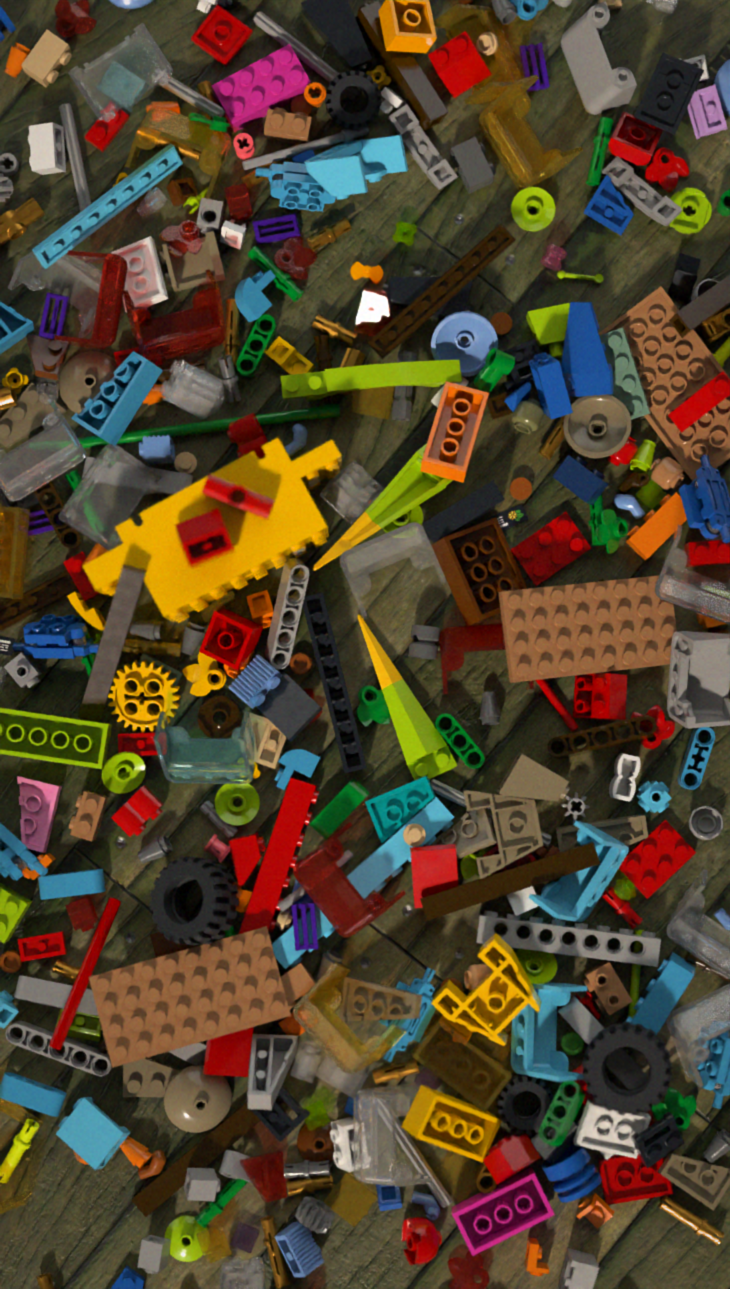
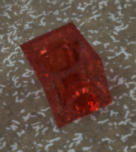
M246 183L224 188L231 219L242 221L253 215Z
M90 895L65 905L75 931L81 929L82 932L95 928L94 923L98 922L99 918Z

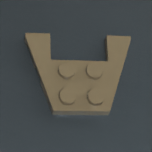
M470 790L464 791L467 811L491 807L499 854L476 858L480 879L543 846L535 800Z

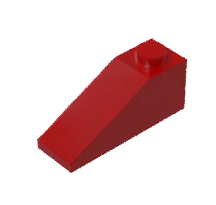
M724 371L721 372L668 415L681 433L730 396V379Z

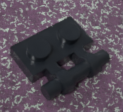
M536 338L503 351L515 357V365L509 373L512 380L505 382L507 390L518 389L523 384L534 381L532 372L520 376L518 370L528 366L530 368L528 361L533 360L535 355L541 354Z

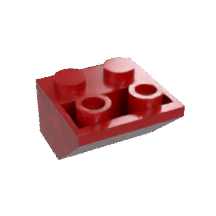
M219 508L175 525L181 546L192 569L236 552Z
M611 673L575 675L573 717L625 720L627 675Z

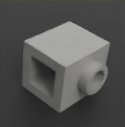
M22 652L4 666L21 688L28 686L30 689L40 681L38 677L42 675L30 658Z

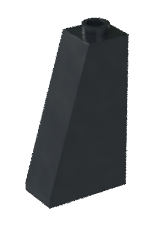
M307 0L301 3L303 16L348 71L355 70L366 73L372 67L371 55L348 0Z
M390 277L389 283H384L381 296H384V304L405 309L440 277ZM473 280L431 317L442 320L450 314L465 311Z
M494 480L422 523L423 530L420 532L426 542L431 541L434 544L501 506L505 499Z

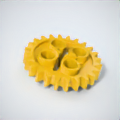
M136 660L133 662L132 667L127 663L124 666L125 671L119 669L117 671L119 677H113L115 684H111L110 690L113 692L108 694V698H112L113 701L108 706H115L116 709L111 714H119L117 722L124 719L126 721L125 728L132 724L134 732L138 727L141 728L142 733L146 731L147 727L153 732L155 725L162 729L163 722L168 724L171 721L169 716L174 717L176 715L173 709H178L180 705L174 701L179 700L181 696L175 694V692L180 687L172 685L176 678H168L171 673L170 670L165 673L162 672L164 665L157 669L155 668V661L147 666V661L143 660L140 666ZM128 680L135 681L138 688L136 690L131 689L128 685ZM156 681L160 685V690H153L150 682ZM142 692H144V696H148L146 700H144L143 696H139ZM125 694H127V695H132L133 697L128 698V697H125L124 695H125ZM162 695L164 698L161 699V698H158V697H151V696ZM128 702L135 703L138 710L135 712L131 711L128 707ZM150 703H156L160 707V712L152 711Z

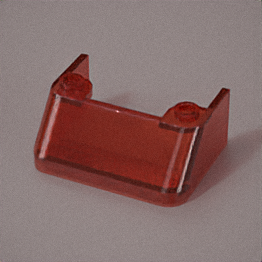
M68 250L67 255L87 263L103 264L92 339L55 335L54 340L78 347L106 349L117 338L128 268L127 261L116 254Z
M210 269L205 270L208 289L197 292L192 299L193 308L151 318L147 308L135 307L128 290L123 291L128 321L139 355L155 363L216 347L223 343L226 337L220 288Z
M502 624L447 627L440 632L439 655L442 695L448 694L447 671H456L462 667L464 652L506 650ZM534 680L526 681V690L534 689Z
M351 822L337 830L294 867L295 878L336 931L343 937H351L358 933L406 894L403 890L385 900L380 894L373 893L364 899L339 868L336 862L343 857L344 847L338 840V837L353 826Z

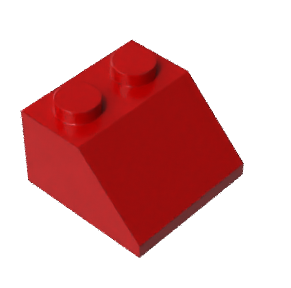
M464 31L428 55L436 72L454 99L492 75L484 58L478 51L472 36L467 31Z
M228 609L215 610L199 652L235 670H239L255 649L263 627Z
M258 833L229 840L239 886L244 885L262 857L263 851L266 850L264 837H259Z

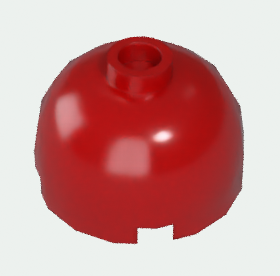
M412 1217L403 1221L401 1237L402 1241L406 1240L407 1249L403 1250L409 1264L419 1265L431 1261L436 1256L439 1245L442 1243L440 1231H437L435 1225L430 1220L423 1217Z

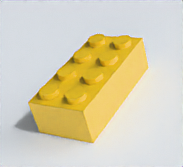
M421 1085L401 1127L415 1138L483 1162L502 1120L483 1108Z

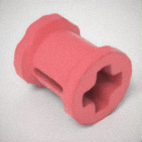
M246 133L238 134L233 142L236 155L241 159L252 157L255 151L252 137Z
M214 834L203 850L205 852L209 851L219 859L218 862L222 863L231 851V848L217 838L218 835Z

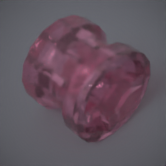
M548 244L545 249L546 254L542 256L540 262L547 268L560 271L561 261L566 258L567 252L558 246Z

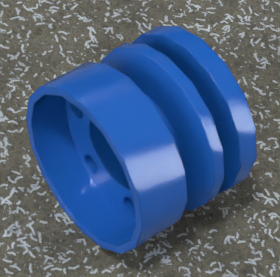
M572 1144L553 1164L545 1160L541 1165L549 1181H557L553 1188L555 1192H559L557 1196L562 1203L571 1202L583 1197L594 1190L602 1181L599 1172H596L595 1165L587 1164L591 1158L585 1147Z

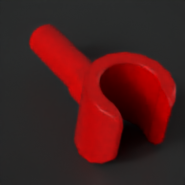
M588 990L585 991L586 996L584 998H580L576 993L575 996L581 1004L586 1005L596 1019L600 1018V1014L592 1003L590 992Z

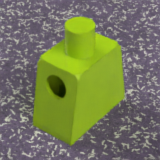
M570 303L528 311L526 315L527 322L539 348L549 347L550 355L555 359L563 356L562 345L565 342Z

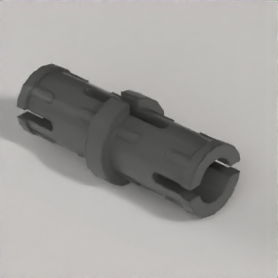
M225 355L227 365L225 364L224 357L221 356L218 358L222 372L221 382L225 385L227 402H234L232 393H234L236 401L241 400L237 384L239 378L238 374H235L232 356Z
M304 1160L302 1163H285L284 1177L285 1179L294 1177L310 1179V1176L331 1175L330 1160L318 1162Z

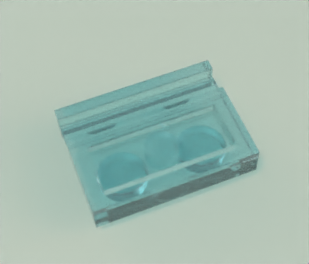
M113 61L102 77L103 81L101 84L96 86L100 92L132 112L134 104L139 102L149 87L144 80Z

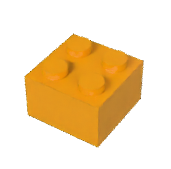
M385 0L378 11L386 51L427 53L437 39L429 0Z

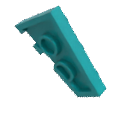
M428 776L365 801L381 844L387 841L436 797Z

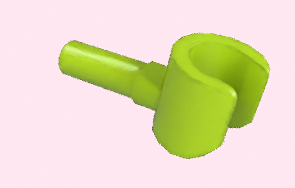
M207 187L198 196L189 197L183 204V207L186 204L191 205L193 209L189 214H193L200 206L201 198H204L211 190Z

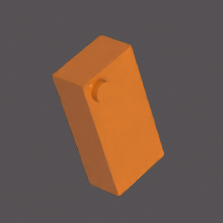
M445 382L422 458V472L464 483L487 406L488 392Z

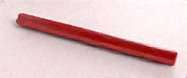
M110 897L49 1043V1046L60 1050L63 1046L88 985L89 977L93 973L121 902L118 899Z

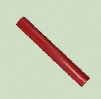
M546 679L535 680L572 732L579 726Z

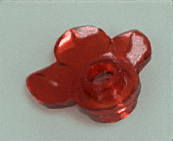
M59 0L56 4L55 13L58 19L55 27L61 36L71 37L75 33L87 34L95 28L97 21L88 17V0H80L71 5L67 0ZM65 24L71 25L69 29L63 28Z
M191 220L183 221L180 226H169L159 235L160 240L170 243L169 255L174 258L185 255L187 251L196 255L202 248V241L199 238L200 229Z
M294 236L285 241L283 249L276 252L274 263L282 271H287L292 278L303 280L308 278L306 267H309L316 261L317 254L313 250L303 247V238L301 236ZM282 256H286L289 262H284Z
M469 1250L466 1259L455 1257L448 1260L449 1270L455 1277L449 1284L450 1289H485L488 1286L490 1277L486 1269H484L483 1258L479 1253L472 1256ZM475 1275H479L481 1277L480 1283L475 1282Z

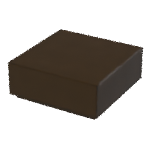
M507 391L488 398L487 407L492 421L513 414L505 403V398L508 397Z

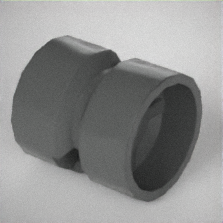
M412 625L411 638L413 642L409 645L408 656L437 660L438 647L435 645V642L439 641L440 628Z

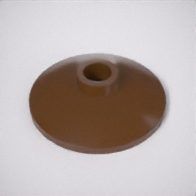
M315 1119L306 1123L301 1128L297 1138V1147L300 1155L305 1160H310V1162L327 1160L332 1162L334 1160L333 1153L335 1149L330 1136V1131L332 1130L330 1121ZM321 1140L324 1143L323 1147L318 1148L316 1147L315 1142Z

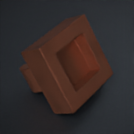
M550 844L547 849L541 846L534 850V852L541 856V858L559 853L560 850Z

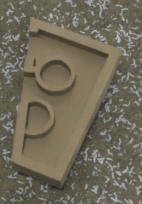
M31 382L17 399L18 404L10 407L0 419V443L9 448L29 436L31 432L41 426H45L59 415H63L67 411Z
M488 808L465 813L455 826L448 828L429 846L456 844L457 859L498 843Z
M150 1058L123 1064V1097H164L169 1081L182 1069L167 1064L164 1065Z
M674 1153L667 1155L657 1171L713 1211L730 1185V1168Z

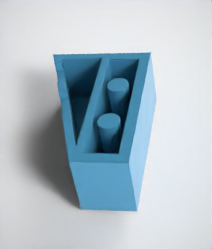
M0 302V354H2L26 337L27 334L34 331V324L28 318L26 319L18 314L10 306L8 307Z

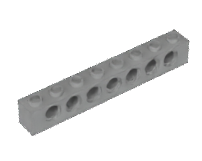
M485 910L484 914H479L476 943L485 944L495 933V925L504 923L507 926V930L499 936L512 948L658 967L661 939L655 937L656 933L642 931V935L633 934V930L619 928V932L610 931V927L597 925V929L588 928V924L574 922V926L565 925L563 920L552 919V923L543 922V918L529 916V920L520 919V915L516 916L507 913V917L498 916V912ZM520 926L528 927V936L524 938L519 937L517 929ZM543 929L551 930L552 936L549 940L540 939L539 934ZM572 932L574 940L571 943H564L562 941L564 933ZM588 935H594L597 941L593 946H586L585 938ZM617 938L619 940V945L616 949H609L607 947L609 939ZM633 941L641 942V949L638 952L630 951V945Z

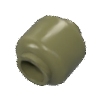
M529 398L527 401L519 402L511 419L513 424H515V429L529 434L531 431H536L539 428L544 411L539 406L540 403Z

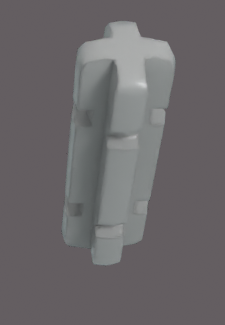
M206 801L200 807V810L205 815L208 814V818L220 830L223 829V833L228 838H232L238 829L234 825L224 822L218 816L216 809L213 808L214 805L210 801Z

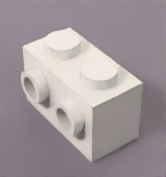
M53 122L29 126L28 142L31 153L29 163L32 171L42 175L66 172L64 128Z
M353 1117L332 1121L330 1136L334 1143L335 1152L333 1153V1159L337 1167L347 1172L369 1167L363 1121Z

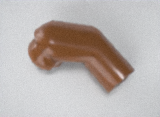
M156 1150L152 1153L153 1159L150 1165L138 1168L140 1179L157 1175L162 1171L166 1163V1157L162 1150Z

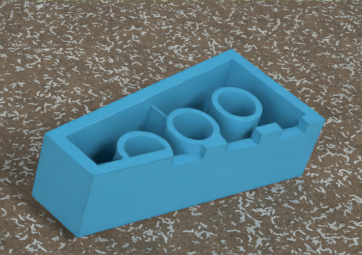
M133 351L113 372L114 377L110 381L104 382L99 387L101 391L93 399L89 398L84 404L85 408L79 414L75 413L71 419L103 440L116 446L163 370Z
M672 952L668 960L664 959L657 971L660 973L656 980L652 978L646 988L648 993L645 998L640 997L634 1009L637 1011L633 1018L628 1016L625 1022L644 1025V1028L653 1030L655 1035H657L693 978L696 966L686 962L682 957Z

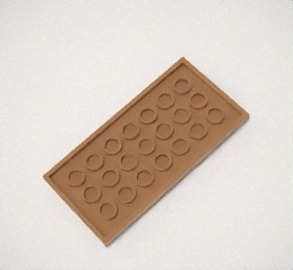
M660 286L602 330L599 336L624 327L651 411L650 414L644 415V417L693 481L697 478L696 471L702 467L699 459L701 456L708 455L711 466L715 469L730 458V396L682 433L668 416L724 370L694 330L683 338L679 335L669 321L679 309L662 286Z
M670 574L499 592L510 683L670 664L672 636L677 631Z
M267 926L220 939L211 944L199 945L89 977L112 1068L291 1016Z

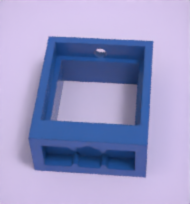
M547 353L535 355L534 359L528 362L544 414L552 420L573 413L559 361L550 354L547 355Z

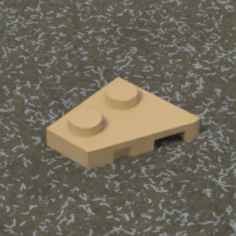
M249 713L254 762L276 769L287 737L268 718Z

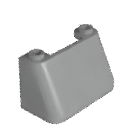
M606 1L592 6L565 31L561 39V47L583 106L588 113L593 115L628 104L637 86L633 73L628 68L619 67L612 70L601 42L599 33L603 32V27L609 22L610 18Z
M692 631L674 632L671 644L667 712L670 718L685 728L730 725V634Z

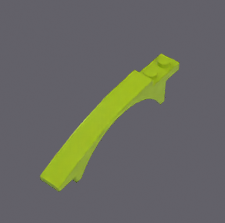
M459 360L372 364L280 376L283 400L306 397L307 402L339 393L388 386L440 387L446 381L462 383Z

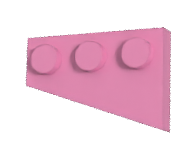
M17 776L20 789L19 805H21L22 817L20 820L22 843L28 849L44 853L47 850L62 786Z

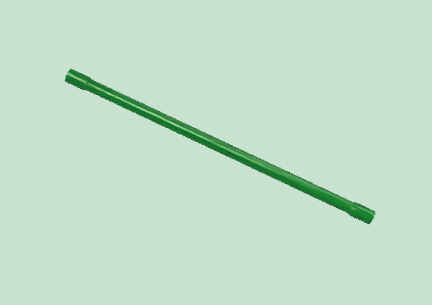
M337 403L315 408L256 415L262 426L317 418L340 417L339 404ZM242 417L127 431L122 434L117 444L143 441L144 436L153 437L154 435L157 437L159 435L161 437L164 435L166 437V435H169L170 437L230 430L229 424ZM96 435L56 441L29 443V449L36 451L39 455L51 454L52 452L112 444Z

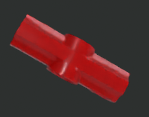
M210 474L203 486L202 494L267 520L275 503L273 499ZM238 491L245 494L244 500L240 503L232 500L233 494Z

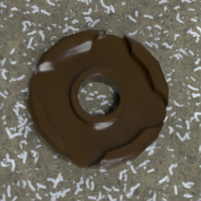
M214 696L207 699L201 705L198 712V724L201 731L207 737L215 740H225L234 736L240 729L242 712L239 705L233 699L226 696ZM218 711H222L226 715V721L223 724H217L214 721V715Z

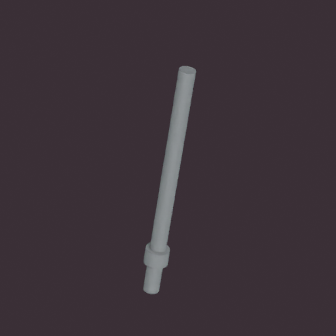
M368 126L352 130L347 128L335 135L243 161L242 165L244 170L296 156L308 150H316L340 142L348 143L353 141L354 138L369 134Z

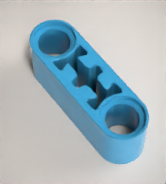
M710 727L695 728L691 733L677 777L678 784L684 789L693 790L701 784L715 741V733ZM702 730L708 734V739L704 743L698 739V734ZM694 746L705 747V749L694 748ZM698 753V756L701 757V760L695 762V760L692 758V754ZM694 765L693 768H698V771L687 768ZM692 773L694 782L688 786L684 782V777L686 774Z
M103 869L38 877L41 900L106 891Z
M11 1072L4 1073L0 1084V1098L55 1117L59 1116L66 1097V1093L60 1089Z

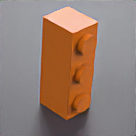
M677 492L672 496L667 494L659 502L661 507L656 512L652 509L643 518L646 522L640 528L636 525L627 534L630 538L626 543L643 560L648 559L687 520L681 496Z

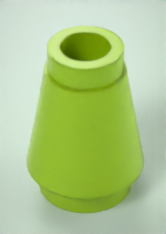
M643 440V443L630 462V469L632 471L647 473V471L651 470L656 446L654 442Z

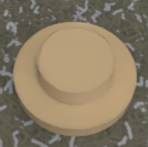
M491 32L482 33L476 42L478 51L483 55L494 54L498 48L497 37Z
M182 452L175 458V468L180 473L190 474L196 469L197 460L193 454Z
M410 824L404 829L403 838L408 845L419 846L424 842L426 832L421 825Z
M290 909L283 912L280 911L275 926L280 927L281 931H284L285 927L289 929L292 924L293 916Z

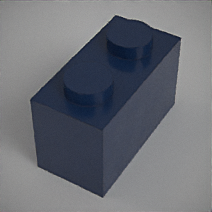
M568 455L553 475V478L584 502L593 505L609 483L603 480L605 475L595 468L592 471L586 467L588 462L578 455L576 458Z

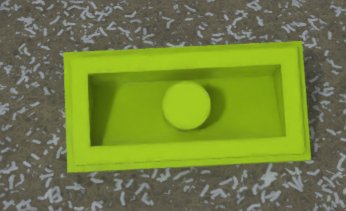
M60 1008V1012H59V1016H58V1019H57L56 1026H57L58 1021H59V1019H60V1016H61V1014H62V1012H63V1009H62V1008ZM76 1012L67 1036L99 1042L102 1035L99 1016Z

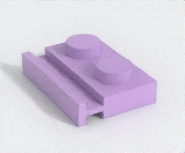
M712 85L695 91L687 108L696 139L728 129L716 86Z

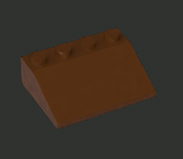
M497 518L444 537L431 545L467 627L501 613L499 592L528 589Z

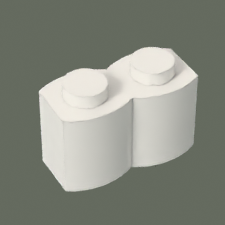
M621 753L617 756L614 763L615 776L612 778L609 786L611 798L631 801L636 789L634 779L640 771L639 757Z

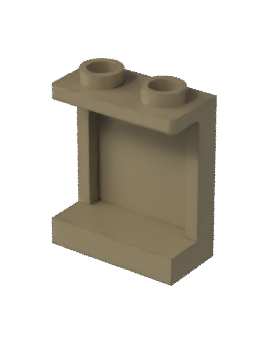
M214 231L205 233L206 237L171 246L162 244L163 251L160 252L162 264H167L169 272L165 273L168 286H172L174 292L226 279Z

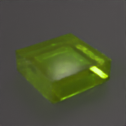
M651 479L635 495L650 511L667 494Z
M322 1100L305 1107L311 1113L305 1119L309 1131L331 1122Z

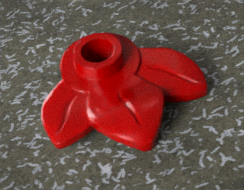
M669 148L658 149L653 155V162L646 168L645 172L647 184L658 181L661 187L669 193L677 186L678 177L689 176V168L685 160L675 157L673 151ZM663 155H666L668 158L666 163L661 161Z
M659 705L653 706L646 713V715L651 716L656 721L655 740L653 742H649L647 738L640 740L642 746L647 749L657 748L662 740L669 738L674 733L675 722L665 721L664 712ZM633 712L631 718H636L644 715L637 712ZM648 721L640 724V729L643 732H649L653 728V725Z

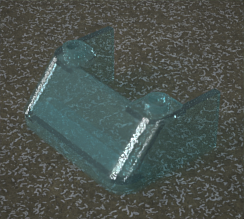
M160 712L153 740L167 780L173 783L247 784L253 779L255 735L249 712H244L242 726L233 730L232 739L190 738L184 728L180 726L169 727L165 712Z

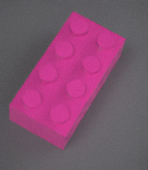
M288 44L212 85V90L235 133L267 116L268 109L282 108L291 103L294 97L304 95V90L311 81L291 45Z
M532 1167L497 1184L494 1191L490 1193L480 1192L451 1207L452 1215L472 1256L555 1215Z

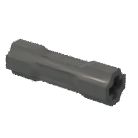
M400 351L398 352L397 363L415 362L417 354ZM413 386L395 387L392 409L393 420L410 421Z

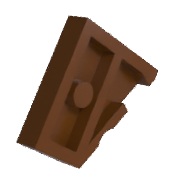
M27 334V345L29 346L35 375L58 381L69 350V342Z

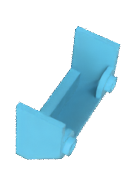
M402 135L342 143L304 161L306 171L331 196H336L337 200L348 198L351 194L367 193L366 179H369L370 183L382 180L381 176L388 173L408 171Z
M575 821L574 825L580 828L576 835L577 843L583 845L593 841L600 864L562 876L558 882L547 883L541 890V896L530 894L528 898L557 919L583 922L590 915L624 861L629 848L591 824Z
M550 982L547 984H534L533 987L542 1001L541 1007L537 1012L530 1004H527L512 1019V1069L517 1074L559 1082L583 1079V1074L569 1072L567 1056L563 1052L556 1051L557 1006L567 1005L570 1000V992L587 991V986Z

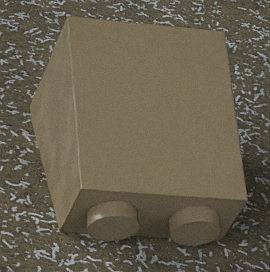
M518 753L496 792L503 796L558 801L559 798H565L570 787L567 786L568 780L527 756Z

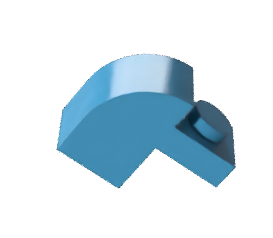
M271 270L264 273L259 271L252 278L248 277L242 280L236 288V305L248 322L258 319L272 306L271 302L261 292L276 277Z
M304 749L288 751L278 761L286 767L285 769H279L275 780L278 781L276 786L285 790L294 770L311 778L321 757Z

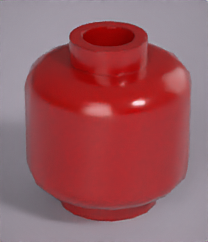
M629 436L626 444L618 452L610 455L607 460L616 466H619L620 463L628 465L638 451V446L635 444L637 440Z

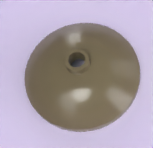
M95 351L80 353L70 359L62 369L59 378V391L66 406L74 413L79 414L85 408L84 404L89 398L93 399L101 391L99 387L114 377L113 372L117 369L116 361L107 354ZM89 378L94 379V383L92 385L86 384V381Z
M608 394L583 396L571 405L573 413L565 415L563 423L565 438L577 453L586 457L604 458L615 454L626 444L631 433V417L628 409L620 400ZM595 429H601L602 432L599 433V434H596V433H594V430H595Z
M204 1065L190 1066L179 1071L172 1077L165 1089L164 1108L168 1118L175 1126L187 1132L198 1133L214 1128L226 1117L231 1106L232 1094L228 1081L222 1075L203 1074ZM200 1101L204 1102L203 1106H201V1107H197V1106H196V1104H197L198 1102H200Z

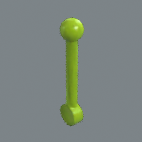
M564 270L557 272V276L560 279L569 277L593 280L597 284L603 281L601 274L589 276L565 273Z

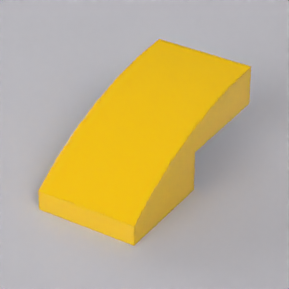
M280 336L265 352L270 359L289 375L311 373L315 369L314 364L298 353L293 346Z

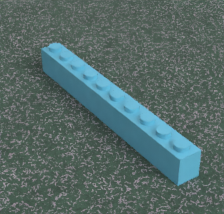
M437 797L315 904L318 940L323 935L327 938L336 930L334 925L340 920L345 922L353 914L351 910L356 905L359 907L363 906L370 899L367 895L373 890L378 892L387 884L384 880L390 875L395 877L403 869L401 865L406 860L411 862L410 847L431 845L437 839L434 836L440 830L445 832L453 825L451 820L454 816ZM410 824H419L426 832V838L419 846H410L404 841V829ZM309 909L306 912L309 944H313L311 912ZM302 917L298 919L300 945H304ZM293 925L271 943L275 958L285 969L288 966L295 967L302 960L300 956L306 951H295Z

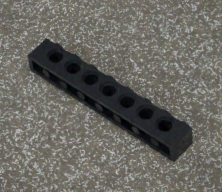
M323 592L306 596L303 601V609L344 772L349 773L365 769L367 766Z

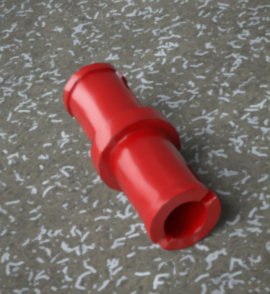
M612 886L609 887V891L605 890L602 897L615 909L614 913L617 916L620 915L629 924L631 929L636 928L635 924L639 925L643 919L630 907L628 900H624Z

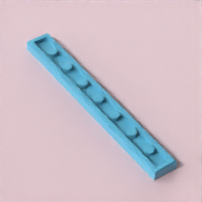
M170 143L33 248L32 251L41 266L47 269L182 165L183 162L175 146Z

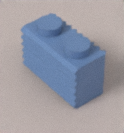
M154 435L153 437L144 436L143 442H139L140 456L148 464L175 462V446L169 435H166V437L164 435L161 437L159 435L157 437Z
M258 654L247 665V668L238 675V678L229 685V689L253 709L255 706L263 703L265 695L270 689H274L279 685L282 675Z
M300 1222L291 1223L274 1236L294 1278L307 1276L324 1262L322 1251L312 1238V1231L304 1227Z

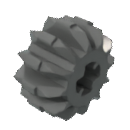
M304 1197L298 1205L295 1216L304 1227L309 1228L311 1231L326 1233L334 1221L335 1213L331 1207L319 1199Z

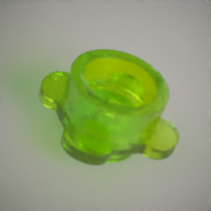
M403 221L397 222L393 241L396 243L403 242L407 246H411L414 243L413 236L417 232V227L414 224L410 225Z
M623 877L622 880L618 879L616 881L614 889L620 899L629 900L631 896L633 898L636 897L635 886L628 878Z

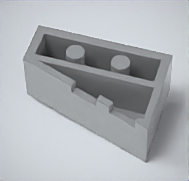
M252 1034L248 1109H272L298 1051V1036Z
M567 1248L557 1289H593L599 1271V1264L595 1256Z

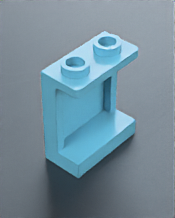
M84 1097L74 1104V1111L71 1115L66 1116L60 1122V1129L56 1135L93 1169H102L131 1132L125 1126L119 1127L93 1103L94 1099L92 1097Z

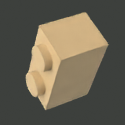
M46 30L21 66L27 75L47 88L50 83L57 79L60 68L68 64L72 51L69 44L49 30Z

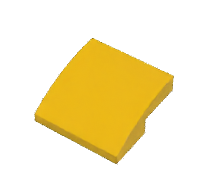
M77 592L68 595L67 597L76 611L92 626L103 631L106 621L100 610L95 608L89 610L83 597Z

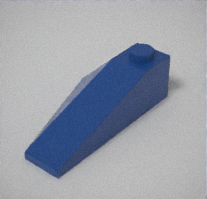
M570 302L561 371L568 396L581 397L613 394V370L611 364H608L604 353L606 347L604 343H601L598 330L600 328L592 302Z

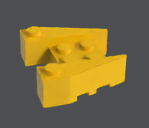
M495 932L480 948L478 957L492 971L467 996L448 980L433 996L431 1004L448 1020L458 1022L466 1026L467 1029L473 1032L477 1031L489 1037L488 1039L505 1046L508 1034L502 1029L527 1004H530L538 1012L542 1001L512 947Z

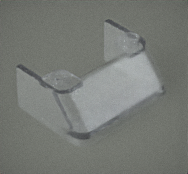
M71 250L47 269L41 266L32 251L19 260L8 286V289L13 290L23 283L33 291L42 290L47 287L56 294L69 296V303L80 310L78 320L82 327L78 337L81 339L98 327L121 292L118 282Z
M52 398L48 399V402L54 412L46 415L43 420L44 431L7 454L0 448V487L10 501L22 499L79 464L86 457L85 449Z
M409 523L342 553L340 565L363 620L367 618V613L360 597L370 591L372 584L368 574L409 557L411 563L417 569H426L433 566L440 585L446 584L447 581L425 530L420 524Z
M678 525L655 585L656 595L670 603L730 624V578L727 584L685 569L688 557L683 549L677 547L682 533V526Z
M704 869L680 900L668 922L667 935L681 947L730 979V931L700 912L705 905V896L702 890L706 886L708 871Z
M730 984L672 1011L666 1019L668 1030L684 1071L699 1087L704 1085L696 1065L708 1058L709 1048L706 1041L730 1030Z
M406 1084L361 1089L356 1093L354 1097V1175L357 1180L368 1184L400 1187L432 1183L431 1177L411 1170L408 1164L403 1162L396 1163V1117L405 1116L412 1105V1096H416L420 1088L419 1085Z

